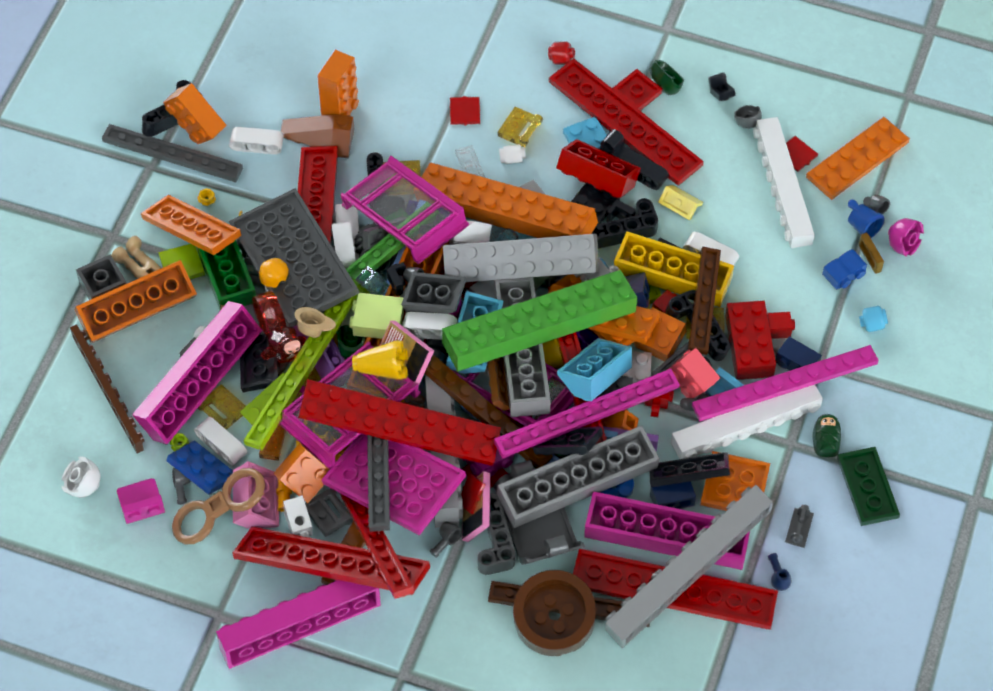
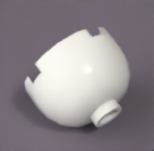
M78 457L80 460L77 462L73 460L65 469L62 480L65 482L64 486L61 485L64 492L71 496L84 498L98 489L100 471L91 460L86 457Z

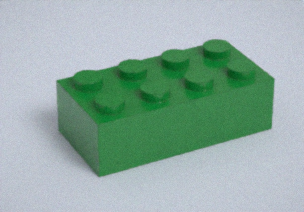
M236 240L215 255L198 248L201 262L219 310L221 305H225L228 301L243 304V306L257 303L256 291Z

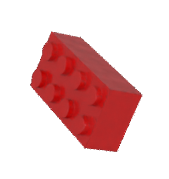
M578 139L562 148L556 169L561 170L563 174L572 175L581 182L594 185V188L605 190L611 196L620 198L635 187L641 169Z
M765 300L727 303L725 318L735 378L737 380L774 376L776 361Z

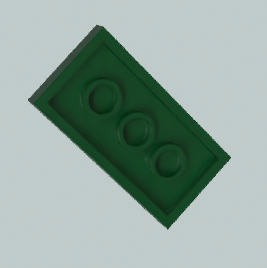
M876 447L838 454L837 460L860 525L864 526L898 519L900 513Z

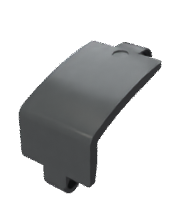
M530 460L510 466L513 479L534 470ZM564 507L516 528H513L503 508L511 539L522 565L585 547L584 542L576 540Z

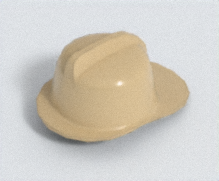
M302 307L294 313L298 321V330L312 338H317L321 335L322 331L332 330L336 326L334 320L314 308Z

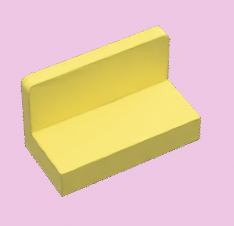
M674 185L666 186L658 203L688 220L692 219L697 207L702 206L704 203Z

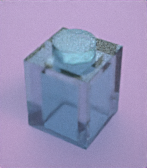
M368 266L355 279L367 294L383 295L390 286L376 271Z

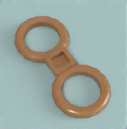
M242 468L235 471L227 478L222 492L219 491L206 501H191L178 510L173 519V535L179 542L185 545L196 544L210 534L216 518L228 510L244 512L253 508L260 501L265 489L264 477L258 470L253 468ZM244 477L254 478L256 488L253 495L242 503L233 502L230 494L234 484ZM195 509L204 510L206 521L203 528L194 535H184L181 525L185 516Z

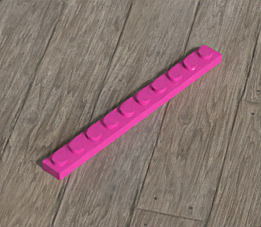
M868 345L692 402V408L699 422L877 365L879 359L872 346Z
M668 369L595 398L592 401L585 402L494 439V443L503 459L678 389L680 384L672 369Z

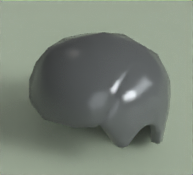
M745 105L735 111L734 116L736 123L740 127L751 129L756 127L757 120H761L762 113L759 106Z

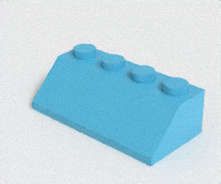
M466 291L458 323L502 309L504 301ZM448 356L446 365L452 371L457 372L451 358ZM487 362L458 372L463 374L485 372Z
M597 338L557 371V375L575 397L585 401H592L632 368V347Z

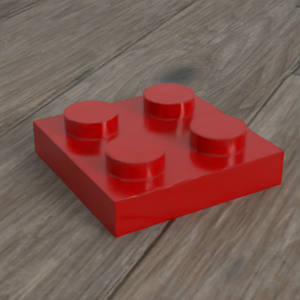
M638 69L634 70L612 88L640 111L661 95L663 90Z

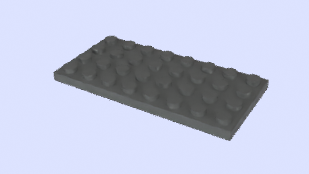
M296 188L229 221L230 225L240 229L242 236L238 240L258 274L260 266L268 259L279 258L287 264L289 273L286 281H281L276 288L267 287L290 328L298 325L294 313L299 308L310 307L323 312L359 294L357 286Z

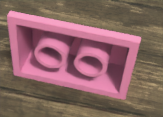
M249 461L234 469L233 473L242 468L258 470L264 477L265 489L260 501L253 508L244 512L233 511V523L247 529L251 527H278L279 511L278 495L276 494L278 478L274 475V471ZM244 477L234 484L233 502L242 503L253 495L256 488L254 478Z

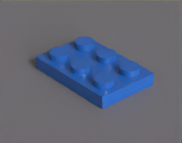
M195 440L169 454L166 460L208 495L221 489L227 478L233 473L231 468Z

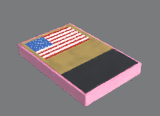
M390 321L380 345L395 340L403 341V346L408 351V360H405L408 378L419 385L434 350L397 321Z
M485 471L477 476L486 485L474 514H470L463 508L462 540L469 542L489 527L490 473Z

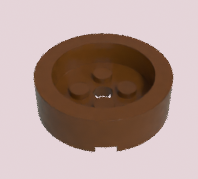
M547 570L537 573L526 580L516 594L513 605L515 628L523 643L539 654L561 656L572 651L574 652L587 642L594 629L596 605L593 594L586 583L572 573L561 570ZM558 610L560 618L557 620L550 619L549 613Z

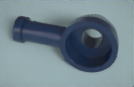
M772 553L768 555V560L771 562L774 570L771 584L776 590H787L791 585V575L786 569H781L777 553Z

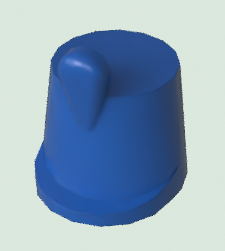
M854 199L849 200L848 207L853 211L848 217V222L860 235L868 233L870 238L874 237L883 227L884 216L864 204L858 205Z

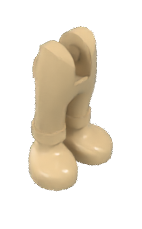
M133 236L127 241L126 250L119 246L112 252L111 256L116 263L124 264L125 268L139 279L161 268L153 259L141 251V239L138 236ZM129 255L134 257L143 267L139 266Z

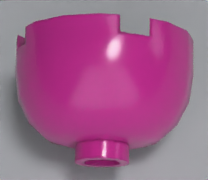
M903 218L889 228L888 235L889 243L893 250L904 256H907V254L913 255L922 241L919 239L920 233H924L923 224L914 219Z

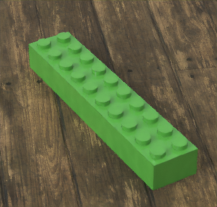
M618 270L442 328V343L458 372L636 312L637 296L622 271Z

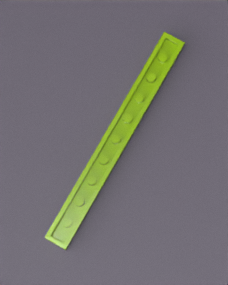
M354 296L325 310L323 314L335 321V328L322 331L321 335L317 338L308 337L244 438L243 442L246 446L263 450L283 418L282 411L293 402L353 306Z

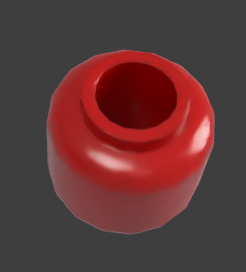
M567 41L554 42L548 48V58L555 65H566L572 58H575V48H572L571 44Z

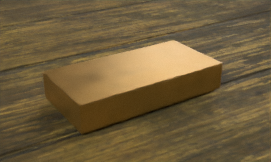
M868 233L861 234L859 241L861 251L874 273L882 272L884 260Z

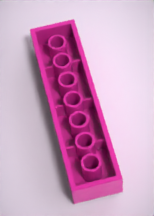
M228 301L132 414L154 441L168 444L262 332V329L243 304Z
M593 491L585 524L584 537L678 557L686 543L689 541L693 543L697 539L696 535L703 528L708 529L712 525L711 521L715 516ZM750 531L726 552L715 565L743 570Z
M335 580L333 583L321 585L309 593H301L290 601H282L273 608L263 609L256 615L243 617L239 622L232 625L222 626L216 631L219 648L228 668L231 669L381 606L379 588Z

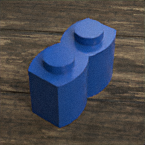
M851 249L824 266L822 275L836 290L844 289L850 285L852 280L860 279L866 274L867 264L854 249Z

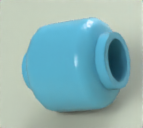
M881 306L865 308L862 311V316H859L861 327H865L868 332L883 330L885 324H888L886 311Z

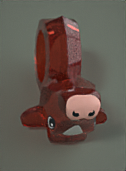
M269 290L253 296L252 305L260 328L269 339V346L261 353V357L264 360L276 357L280 364L293 361L301 350V346L306 342V338L298 336L295 328L287 327L280 304L272 291Z

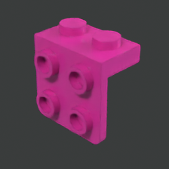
M147 479L117 489L126 524L165 513L155 479Z

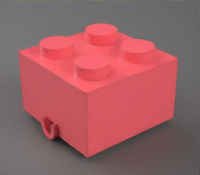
M697 348L686 351L683 354L684 356L668 368L672 369L680 384L679 387L682 394L687 398L699 396L720 379L719 375Z

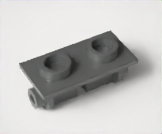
M801 505L798 509L794 508L785 543L805 548L814 513L810 512L809 506Z

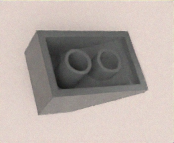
M412 272L401 305L406 313L449 314L456 312L466 277Z

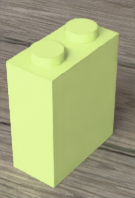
M359 293L357 300L353 301L352 310L355 313L354 316L350 317L349 327L353 329V336L383 339L390 321H397L402 325L404 308L401 304L403 298Z

